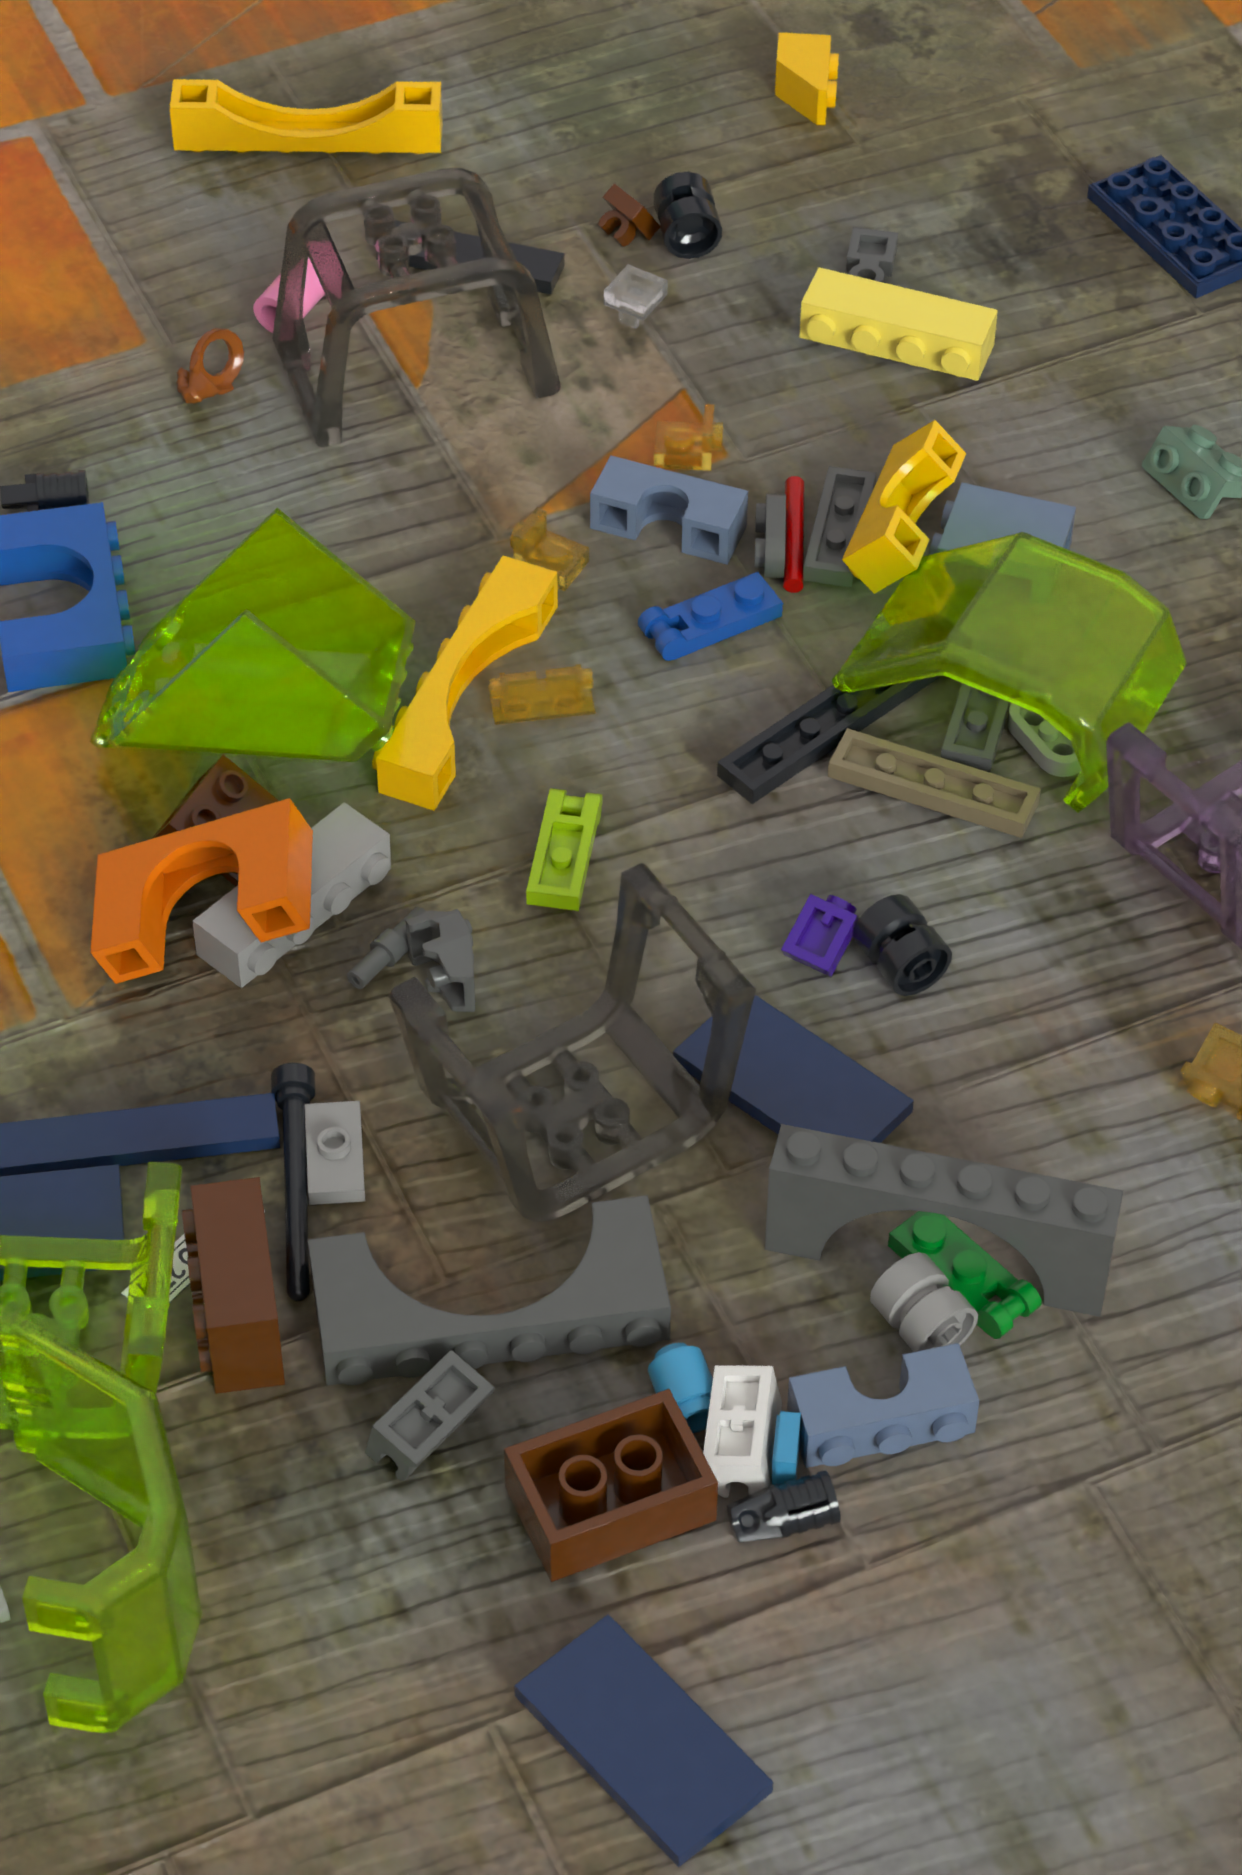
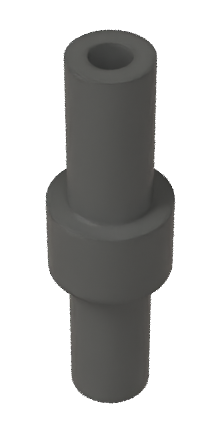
M415 907L393 929H385L370 943L371 951L347 973V978L354 987L363 989L385 966H394L408 952L405 920L422 914L425 911L423 908Z

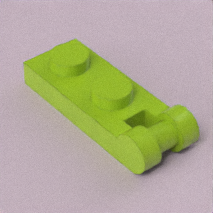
M550 788L526 890L527 905L579 911L597 825H599L601 818L602 794L586 792L585 797L567 795L566 790Z

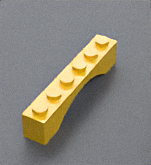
M173 79L170 117L174 150L194 152L441 153L443 127L441 82L396 81L383 91L359 102L333 108L301 109L282 107L258 101L235 91L219 80Z
M503 555L493 572L485 573L479 586L478 596L472 605H466L463 608L458 620L457 629L451 639L445 638L441 643L437 654V661L431 671H425L421 675L415 697L410 705L402 706L399 710L394 730L387 741H380L376 747L372 767L374 770H377L378 793L435 811L456 776L455 742L449 726L451 715L461 694L474 677L493 661L515 648L539 639L558 607V577L556 571Z

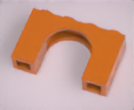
M288 798L98 854L90 953L115 984L163 971L166 925L173 907L191 887L200 881L228 872L239 873L237 911L261 943L310 929L313 830L292 800Z

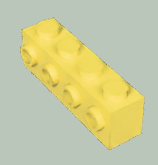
M819 267L801 302L799 338L978 381L994 347L998 310Z

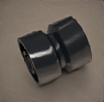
M688 171L678 172L666 177L658 184L654 192V206L667 249L675 256L685 259L699 258L710 253L718 246L722 238V225L707 179L700 174Z
M902 894L890 895L869 907L858 919L854 927L853 938L871 962L878 965V970L894 991L902 996H910L928 989L944 975L951 963L952 952L936 930L927 925L928 922L910 898Z

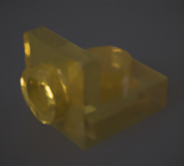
M705 404L703 423L657 421L654 467L711 471L712 452H722L723 423L714 422L715 404Z
M536 508L525 522L520 521L511 535L510 547L513 549L514 559L556 571L558 589L562 591L567 590L589 562V547L548 531L547 512L540 508Z

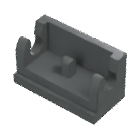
M450 1350L372 1426L365 1454L376 1463L385 1455H388L398 1467L395 1471L396 1478L401 1481L406 1480L441 1443L494 1392L495 1387L453 1350Z

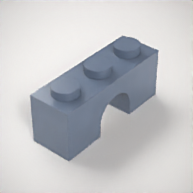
M611 455L590 493V529L636 540L642 528L648 523L657 520L674 521L682 526V553L728 565L747 527L748 491Z
M959 1343L902 1354L899 1382L901 1392L888 1399H873L858 1392L850 1380L846 1366L790 1377L787 1412L801 1413L799 1449L805 1468L823 1464L838 1466L856 1457L880 1452L883 1454H896L904 1451L909 1446L933 1441L953 1442L964 1437L966 1434L975 1433L979 1398Z

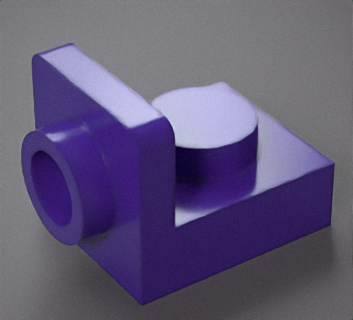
M810 894L781 951L785 956L832 977L853 937L854 927L859 919L858 915L855 914L857 908L834 895H829L825 901Z

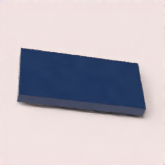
M1162 155L1149 158L1145 162L1121 172L1113 173L1109 177L1088 186L1087 198L1195 299L1242 279V228Z
M744 987L673 1051V1063L776 1134H779L781 1124L881 1143L913 1112V1099Z
M119 1164L0 1177V1281L127 1267Z
M609 1614L514 1685L515 1697L678 1868L773 1792V1781Z

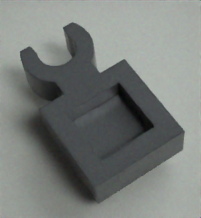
M853 227L846 271L850 272L849 275L883 283L884 276L892 277L898 245V233Z

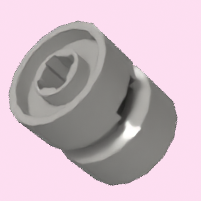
M918 1252L907 1255L895 1262L876 1281L870 1294V1302L892 1328L900 1329L899 1335L913 1352L955 1343L962 1345L973 1332L978 1321L977 1311L959 1291L952 1290L948 1286L949 1280L926 1253Z

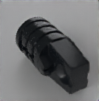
M78 470L76 473H50L48 475H44V473L26 474L25 484L0 486L1 506L5 510L27 509L29 512L89 504L86 470Z
M826 1470L817 1472L812 1476H802L797 1480L784 1481V1483L779 1485H769L760 1491L727 1505L731 1530L738 1542L786 1538L794 1533L800 1534L807 1532L809 1529H818L827 1524L833 1525L841 1522L835 1489Z

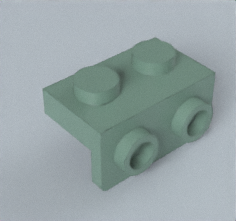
M1192 425L1191 428L1163 426L1142 462V467L1200 519H1209L1222 497L1242 498V459L1221 449L1215 443L1217 437L1202 426Z

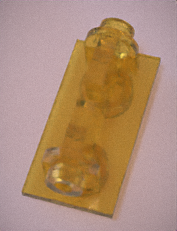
M575 664L574 667L546 670V679H537L536 671L512 674L499 673V678L490 679V685H488L495 725L596 714L591 688H593L591 668L582 669L580 664Z

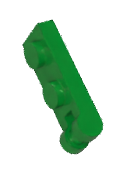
M918 1211L889 1233L888 1247L901 1258L918 1252L926 1253L949 1280L948 1286L952 1290L959 1291L977 1311L978 1321L976 1325L994 1339H1000L1013 1328V1320L1017 1317H1028L1042 1305L1040 1294L1030 1282L1024 1279L1018 1280L945 1215ZM995 1295H997L1001 1299L999 1303L996 1301H988Z

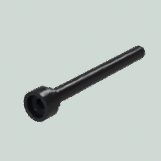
M286 1063L276 1067L271 1073V1094L275 1095L278 1107L283 1110L287 1294L294 1301H302L307 1298L310 1292L305 1104H310V1101L313 1100L316 1094L315 1072L305 1064Z

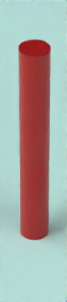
M791 476L785 481L784 589L790 593H797L803 589L804 480L798 476Z

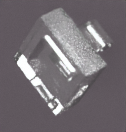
M627 265L604 290V305L619 311L618 318L620 323L636 329L639 326V319L644 321L667 296L668 280Z

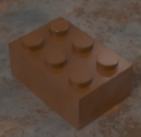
M260 1177L192 1185L190 1187L193 1209L182 1210V1219L187 1246V1263L201 1373L213 1371L216 1394L285 1385Z
M670 1389L504 1448L505 1488L551 1582L717 1521L718 1481Z

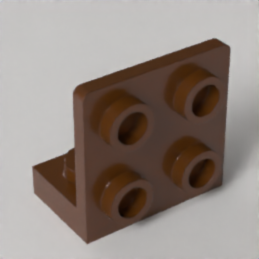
M223 754L196 781L152 839L275 803L279 800ZM221 873L235 887L238 885L239 873Z

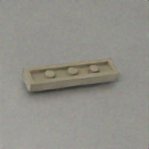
M848 728L828 764V777L1020 838H1023L1040 802L1041 788Z

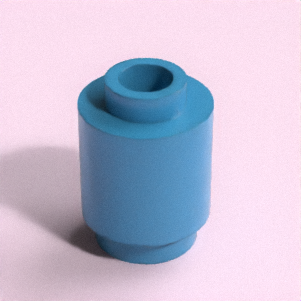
M685 1343L667 1345L656 1353L655 1359L648 1366V1374L654 1390L658 1393L670 1389L692 1433L703 1431L707 1427L713 1377L703 1352L700 1348L687 1346Z

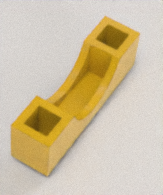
M933 420L893 445L842 558V561L849 567L851 573L860 579L874 594L917 570L930 539L918 528L916 522L928 505L955 482L966 456L965 451L936 420Z

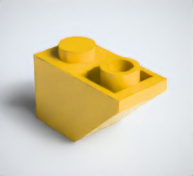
M779 32L775 95L814 124L825 126L827 108H835L837 81L829 80H837L839 54L830 53L831 35Z

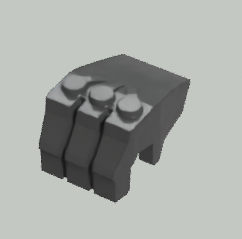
M458 909L449 912L424 911L420 915L406 919L408 957L412 965L417 966L430 961L440 963L427 969L428 978L425 979L427 991L441 993L452 1011H476L474 954L472 949L473 936L469 920L464 919Z

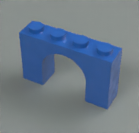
M103 502L0 515V586L42 580H64L80 585L89 591L82 601L68 610L51 615L0 621L1 653L8 692L128 677L126 656L136 655L132 625H121L122 620H130L127 591H116V586L125 585L121 555L111 556L110 551L120 550L116 521L106 522Z

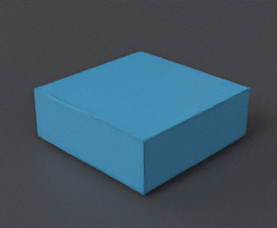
M780 1411V1415H777L772 1458V1485H779L784 1483V1481L797 1479L801 1413Z

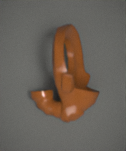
M214 328L206 332L198 340L192 351L190 372L183 368H179L177 372V389L182 394L186 403H201L206 398L214 397L217 394L223 395L234 389L232 383L238 376L244 359L242 341L237 334L226 328ZM222 339L228 346V361L221 372L210 375L204 368V352L212 341Z

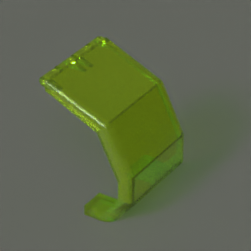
M1018 532L923 556L917 570L902 578L896 590L893 591L875 617V620L854 647L852 653L833 677L832 684L836 689L850 693L944 675L1039 714L1071 740L1082 770L1066 793L1063 801L1079 813L1100 796L1117 777L1185 668L1187 661L1169 608L1126 572L1028 533Z
M0 1312L1 1380L9 1411L15 1412L11 1416L16 1448L22 1452L35 1454L38 1462L143 1528L138 1545L134 1550L85 1585L29 1576L22 1596L29 1631L92 1642L99 1681L50 1673L43 1693L49 1724L89 1732H113L183 1683L202 1617L187 1512L158 1396L154 1391L18 1312Z

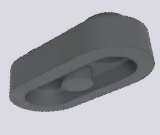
M766 493V503H756L755 532L765 533V538H755V568H764V578H784L786 494Z

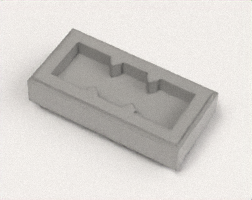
M360 1101L305 1104L309 1205L365 1201Z

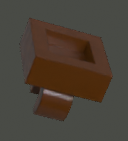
M615 183L604 194V200L613 210L606 212L600 218L598 225L607 235H610L617 226L621 225L613 237L622 247L629 245L633 241L636 231L650 240L660 229V225L646 208Z

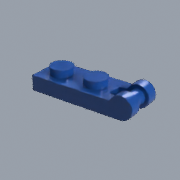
M755 572L665 609L658 606L650 607L640 615L637 624L647 638L655 639V649L662 658L671 661L782 617L783 602L759 572Z

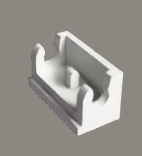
M773 1366L714 1367L703 1454L718 1481V1494L722 1497H729L730 1482L746 1484L749 1495L772 1485V1458L777 1415H780L782 1400Z

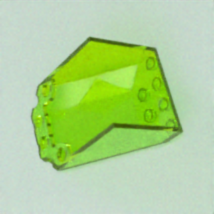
M276 508L149 630L139 644V650L133 660L119 672L109 686L106 700L102 705L96 723L97 726L92 734L90 743L102 749L222 756L224 754L226 757L327 764L356 762L368 750L378 751L394 732V726L391 724L394 713L401 703V698L398 695L400 686L408 673L405 670L407 658L414 648L411 640L416 621L285 513Z

